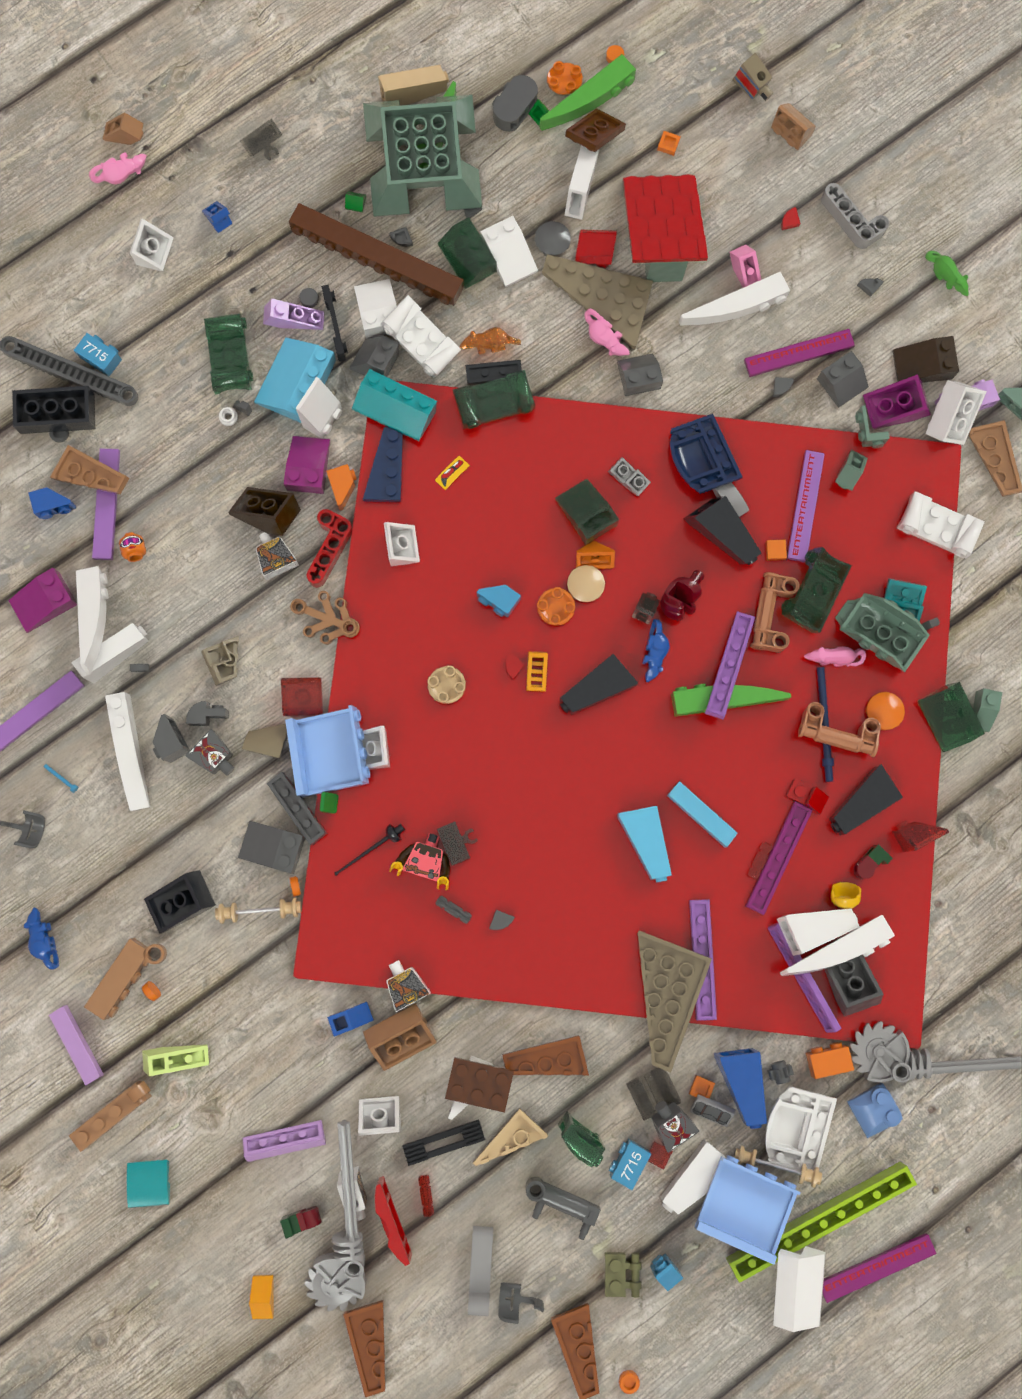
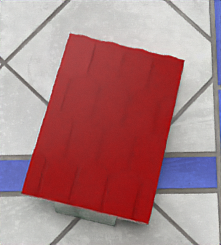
M649 175L645 177L628 176L623 178L632 263H645L647 280L653 282L683 281L688 261L708 260L695 175H665L659 177Z

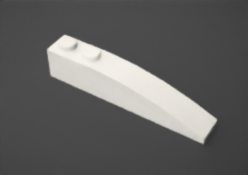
M778 272L682 314L679 324L684 326L718 323L752 314L759 310L762 312L767 310L770 305L775 303L781 304L786 301L790 289L781 272Z
M99 566L76 570L80 665L87 675L92 673L100 651L106 623V599H109L108 591L105 588V584H108L107 576L105 573H102Z
M126 692L106 695L116 757L130 811L149 808L150 803L131 696Z
M880 915L786 968L780 974L781 976L804 974L839 965L862 954L864 957H867L875 952L873 948L879 945L882 948L891 943L889 939L895 935L884 916Z

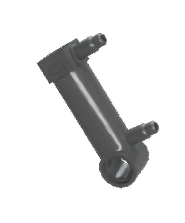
M539 1177L528 1179L525 1186L526 1195L531 1201L537 1202L532 1217L538 1219L544 1205L552 1207L583 1222L579 1239L584 1240L590 1227L595 1226L601 1211L600 1206L544 1182ZM535 1184L541 1187L540 1192L536 1194L530 1191L531 1186Z

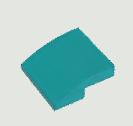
M888 578L884 598L897 603L898 607L903 611L911 612L914 614V618L920 622L927 586Z
M168 1160L127 1163L128 1208L169 1205Z

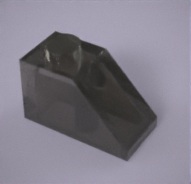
M642 593L631 617L649 625L660 600L652 593Z

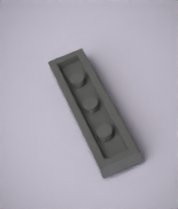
M280 772L267 783L310 845H314L328 834L303 798L296 795L294 785L284 772Z

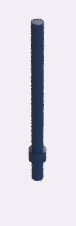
M818 667L819 703L824 707L822 725L829 727L825 667ZM823 743L824 759H822V767L825 768V781L833 782L832 766H834V758L831 756V745Z

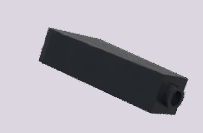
M612 654L560 697L559 701L561 703L559 705L565 713L569 712L573 715L633 689L637 686L638 682L617 657Z
M882 764L874 767L831 816L830 821L832 823L830 825L836 834H847L903 798Z

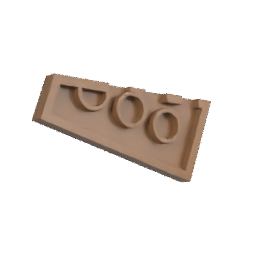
M1005 420L971 428L968 436L1002 497L1022 493V485Z
M69 445L66 447L50 476L53 480L120 495L129 480V477Z

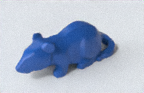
M653 619L645 649L649 652L648 655H644L642 664L648 663L649 666L645 674L646 682H650L664 670L661 665L670 648L669 640L663 634L662 624L658 619Z
M34 907L28 916L27 922L24 924V928H28L30 935L28 948L31 955L43 960L47 968L54 970L59 967V958L54 937H49L47 933L51 930V925L46 922L41 923L40 912ZM51 955H53V963L50 961Z

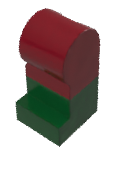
M879 844L873 845L854 866V874L860 879L870 878L880 863L888 864L893 858Z
M313 1206L283 1216L280 1223L285 1239L294 1236V1234L318 1226L322 1223L318 1207Z

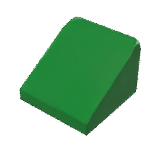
M322 792L319 810L323 813L335 814L337 812L339 796L333 793Z

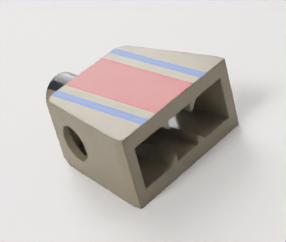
M754 53L741 65L732 80L751 99L760 94L766 101L773 95V92L767 86L772 76L758 55Z

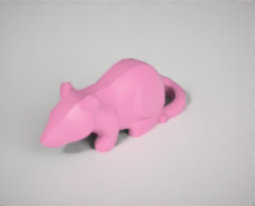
M122 153L120 160L116 161L115 158H111L92 168L89 172V177L94 183L106 181L111 184H121L130 174L134 172L141 174V169L145 164L147 155L139 154L131 159H127V153ZM99 170H103L99 176H95Z
M591 308L586 310L584 316L589 324L591 340L605 346L609 350L610 356L629 355L628 348L619 342L622 334L619 331L613 333L611 330L612 325ZM590 315L596 317L597 320L592 319Z
M821 647L819 650H814L804 655V658L820 662L821 666L830 663L836 667L844 665L858 666L864 662L866 653L861 648L854 651L849 647H837L835 649H824ZM858 655L861 656L858 662L852 663Z

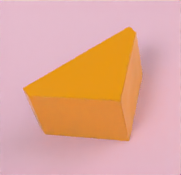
M253 1275L249 1300L252 1319L274 1318V1275Z

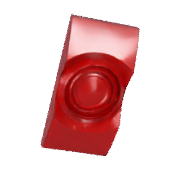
M382 1176L379 1177L375 1189V1212L380 1217L388 1237V1247L397 1259L407 1266L411 1262L412 1252L385 1178Z

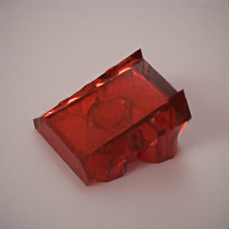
M321 677L281 678L283 716L293 718L323 714Z

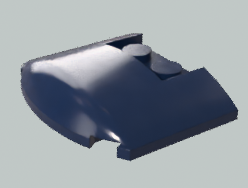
M713 414L671 428L670 450L673 462L685 482L701 494L743 478Z

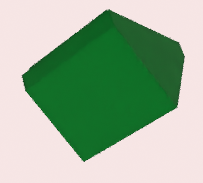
M537 99L528 114L540 127V118L548 113L549 110Z
M348 191L345 194V209L363 213L366 194Z

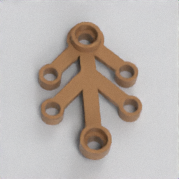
M320 591L318 594V599L322 602L326 614L308 607L306 602L301 599H294L290 604L293 613L298 615L305 613L322 620V622L313 626H306L303 629V634L306 637L312 638L317 632L333 625L339 627V629L331 633H323L320 636V641L325 645L331 644L334 639L345 635L351 638L359 633L360 625L355 619L350 618L346 608L347 601L344 598L340 597L335 600V606L340 610L343 621L336 618L330 603L331 596L326 591ZM323 594H327V598L325 600H322L321 598ZM343 600L344 605L339 607L338 603ZM302 604V610L298 611V605ZM350 625H353L352 631H348ZM311 628L312 633L307 635V630ZM328 635L329 640L324 642V637Z

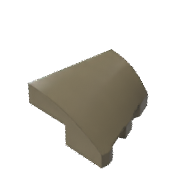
M238 636L201 651L216 686L237 677Z
M286 723L249 731L242 749L280 759L285 741L288 738Z

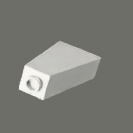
M581 145L569 186L565 216L582 220L599 150L593 152Z
M132 623L102 642L90 675H87L81 667L80 657L71 663L84 679L96 683L149 641L145 637L147 632L141 625L137 627Z
M852 909L791 914L777 918L793 956L803 954L860 927L858 918Z
M703 1139L660 1196L664 1202L662 1206L670 1213L674 1210L677 1214H680L707 1194L721 1156L727 1157Z

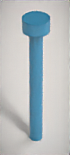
M47 764L44 765L45 769L70 787L71 792L75 793L78 790L77 785H72Z

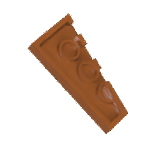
M579 1035L502 1054L505 1069L513 1070V1075L589 1076Z
M381 1300L346 1311L343 1314L365 1398L385 1392L384 1303Z
M589 1303L551 1317L552 1325L579 1399H587L599 1394Z

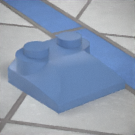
M881 1082L847 1101L867 1138L889 1127L897 1126L903 1120L901 1112L890 1092Z

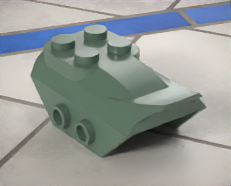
M864 593L861 598L847 600L835 617L840 625L839 630L858 641L862 648L870 649L876 653L875 655L879 659L887 661L904 672L930 636L919 620L914 618V614L907 610L903 611L892 600H886L885 598Z

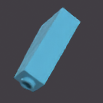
M657 806L618 813V820L650 880L655 879L656 882L666 881L667 876L672 874Z

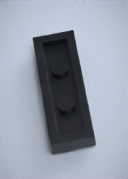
M521 360L465 365L467 385L523 379Z

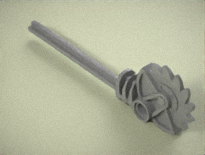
M882 1021L877 1022L872 1029L870 1024L867 1023L862 1034L858 1031L855 1032L857 1044L850 1043V1048L856 1054L851 1056L853 1062L860 1064L857 1067V1071L865 1073L863 1077L872 1082H887L895 1079L900 1083H904L908 1080H914L915 1077L921 1079L924 1076L926 1079H930L932 1074L1022 1068V1056L931 1062L930 1053L927 1048L922 1049L921 1053L918 1049H915L912 1053L905 1034L901 1030L893 1033L895 1030L893 1025L883 1028ZM902 1066L901 1072L896 1074V1069Z
M346 1120L337 1123L346 1231L335 1233L332 1236L334 1253H327L314 1259L313 1267L315 1269L309 1268L310 1279L304 1281L306 1287L310 1289L307 1292V1296L316 1299L315 1306L328 1305L327 1311H332L340 1306L341 1311H344L348 1301L355 1305L357 1298L363 1299L366 1286L363 1235L358 1231L350 1121L346 1122Z

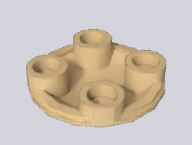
M583 565L571 572L568 577L567 586L573 599L591 602L600 598L604 591L605 581L598 569L593 566Z
M453 666L438 668L428 678V690L435 701L442 704H450L463 696L466 681L463 674Z

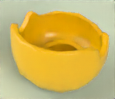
M849 882L833 884L831 901L839 908H854L860 903L861 888Z

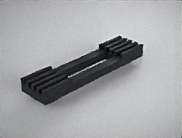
M329 284L323 285L321 287L327 311L330 310L336 336L333 337L337 357L339 362L346 361L345 353L348 354L346 342L342 343L333 302H336L334 290L330 292Z
M478 1119L404 1144L402 1147L408 1166L441 1154L485 1140ZM459 1133L463 1135L464 1140L429 1152L425 1150L424 1145Z

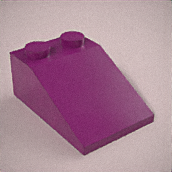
M918 375L863 395L873 430L912 422L931 415L923 384Z
M292 437L284 476V486L287 491L324 494L330 439Z
M54 568L35 577L8 600L26 633L77 606V602L63 577Z

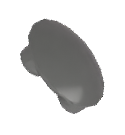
M546 222L535 233L536 246L545 256L547 254L552 256L562 254L570 247V232L560 222Z

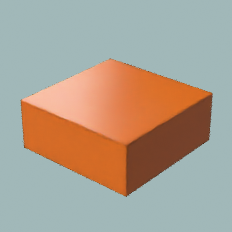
M663 131L657 150L674 156L681 136Z
M767 540L765 542L766 560L787 559L786 540Z
M695 1075L689 1094L697 1097L699 1094L710 1099L715 1083Z

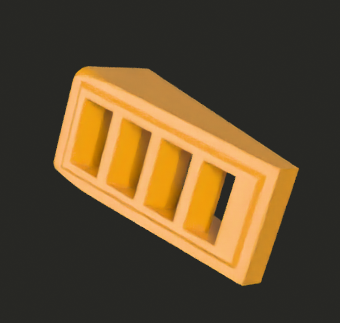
M528 651L527 691H546L547 652ZM532 658H543V662L532 661ZM532 665L542 666V669H532ZM531 673L542 674V677H531ZM531 681H542V685H531Z

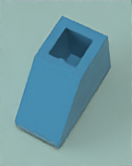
M507 585L482 588L477 591L478 601L485 606L490 605L493 607V611L501 617L504 615L508 618L521 600V595Z
M666 1253L663 1256L658 1255L652 1261L650 1266L652 1272L667 1291L683 1279L681 1272Z

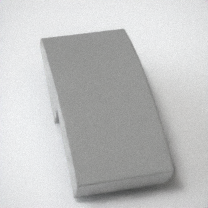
M623 457L608 471L636 496H639L651 483Z
M732 482L712 489L716 497L726 496L739 517L749 511L746 502Z

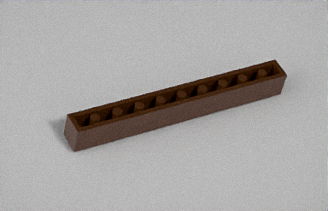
M298 203L289 220L290 228L294 234L298 236L303 235L315 244L320 243L330 251L335 250L347 259L352 258L362 266L373 268L379 274L384 273L396 282L401 281L411 289L423 291L428 297L438 298L443 304L455 306L464 288L463 279Z

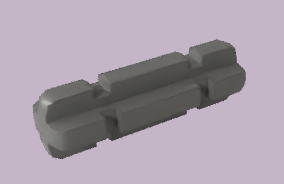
M439 896L435 903L440 908H445L444 910L454 917H459L466 924L472 917L470 913L464 912L462 908L451 901L448 902L443 896Z

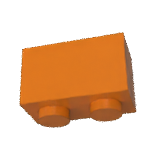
M841 1042L832 1043L829 1048L825 1049L822 1046L811 1048V1052L806 1053L810 1074L814 1079L854 1071L849 1046L842 1045Z

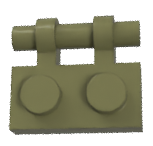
M605 1252V1297H626V1289H631L632 1297H640V1289L642 1288L640 1270L642 1269V1264L639 1262L638 1253H632L631 1261H626L625 1252ZM626 1269L631 1270V1280H626Z

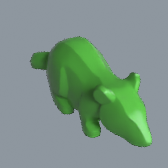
M928 251L925 258L934 263L933 271L939 280L944 279L947 281L946 288L948 290L954 286L956 291L964 296H968V275L962 276L951 257L941 255L937 251Z

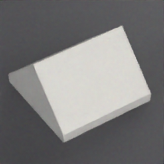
M141 219L130 255L136 265L163 271L173 237L146 220Z
M385 522L384 528L390 565L398 566L420 562L415 525Z
M385 726L363 730L364 740L362 742L363 747L367 751L366 766L369 767V770L390 767Z
M399 1096L359 1100V1136L400 1132Z

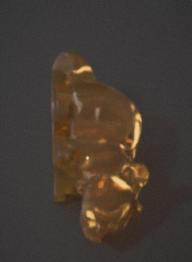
M493 327L478 334L475 331H471L470 335L461 343L460 348L471 349L477 347L478 354H484L486 349H491V352L494 353L505 350L506 344L521 345V340L509 336L499 327Z

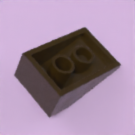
M954 336L933 338L892 350L897 382L915 375L919 376L922 383L952 380L959 372Z
M247 487L228 513L267 534L283 536L301 509L293 493Z

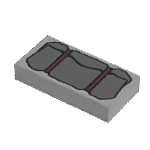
M699 1094L690 1108L691 1113L725 1127H728L735 1115V1109Z

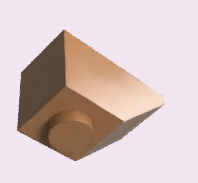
M124 112L106 122L103 140L132 145L142 139L144 123Z

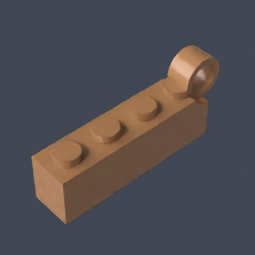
M135 938L129 939L84 1008L102 1020L109 1019L110 1017L113 1018L119 1010L117 1006L120 1001H124L129 995L130 990L128 989L132 983L135 984L141 977L140 971L144 966L147 967L149 963H162L167 956L166 948L161 944H152L147 947ZM154 947L159 948L161 951V957L157 961L153 960L150 956V952Z
M145 1081L136 1082L72 1132L69 1137L79 1151L82 1152L151 1098L150 1088Z

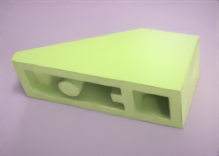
M207 1044L160 1047L142 1051L143 1071L148 1076L209 1065Z

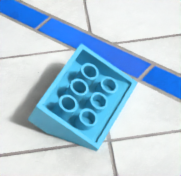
M285 338L254 403L301 423L296 407L316 377L324 384L326 383L336 362L334 352L317 344Z

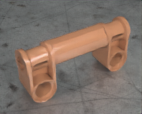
M766 572L763 574L765 578L764 585L760 590L753 629L755 634L750 647L757 650L780 653L789 645V637L786 633L771 630L776 597H793L799 589V582L793 577ZM785 585H792L794 591L786 590ZM775 639L783 640L784 646H777Z
M812 702L807 706L802 714L798 737L813 738L816 742L856 753L863 752L870 754V757H875L879 746L881 724L877 719L867 718L859 727L857 735L823 726L824 707L820 703Z

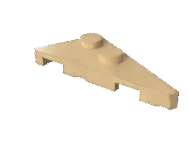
M519 1108L477 1156L473 1164L477 1166L487 1163L494 1158L514 1152L540 1139H545L548 1137V1134Z

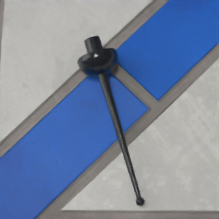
M389 824L386 827L387 836L335 872L334 875L337 876L338 873L387 840L399 842L401 840L399 834L405 830L403 825L399 824L394 828L392 824Z

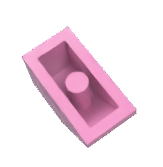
M744 245L729 252L733 270L743 288L761 280L757 255L754 249Z

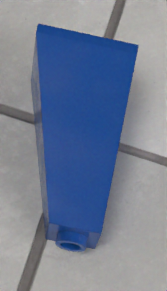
M754 1048L714 1053V1058L743 1123L746 1126H750V1129L761 1128V1124H767L760 1052Z

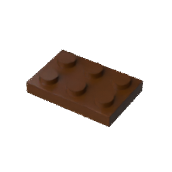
M596 108L566 130L565 137L586 147L590 151L596 152L625 130L626 123Z
M454 1057L445 1099L505 1113L514 1071Z

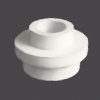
M225 407L219 413V420L225 426L235 424L238 419L237 412L231 407ZM232 415L231 419L229 420L226 419V416Z

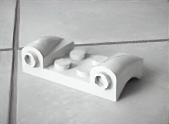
M407 295L380 325L388 335L398 341L423 367L427 375L434 378L461 349L449 337H446L420 311L421 308Z
M914 491L910 495L907 508L897 529L966 559L972 554L985 521L969 514L961 515L932 502V498Z

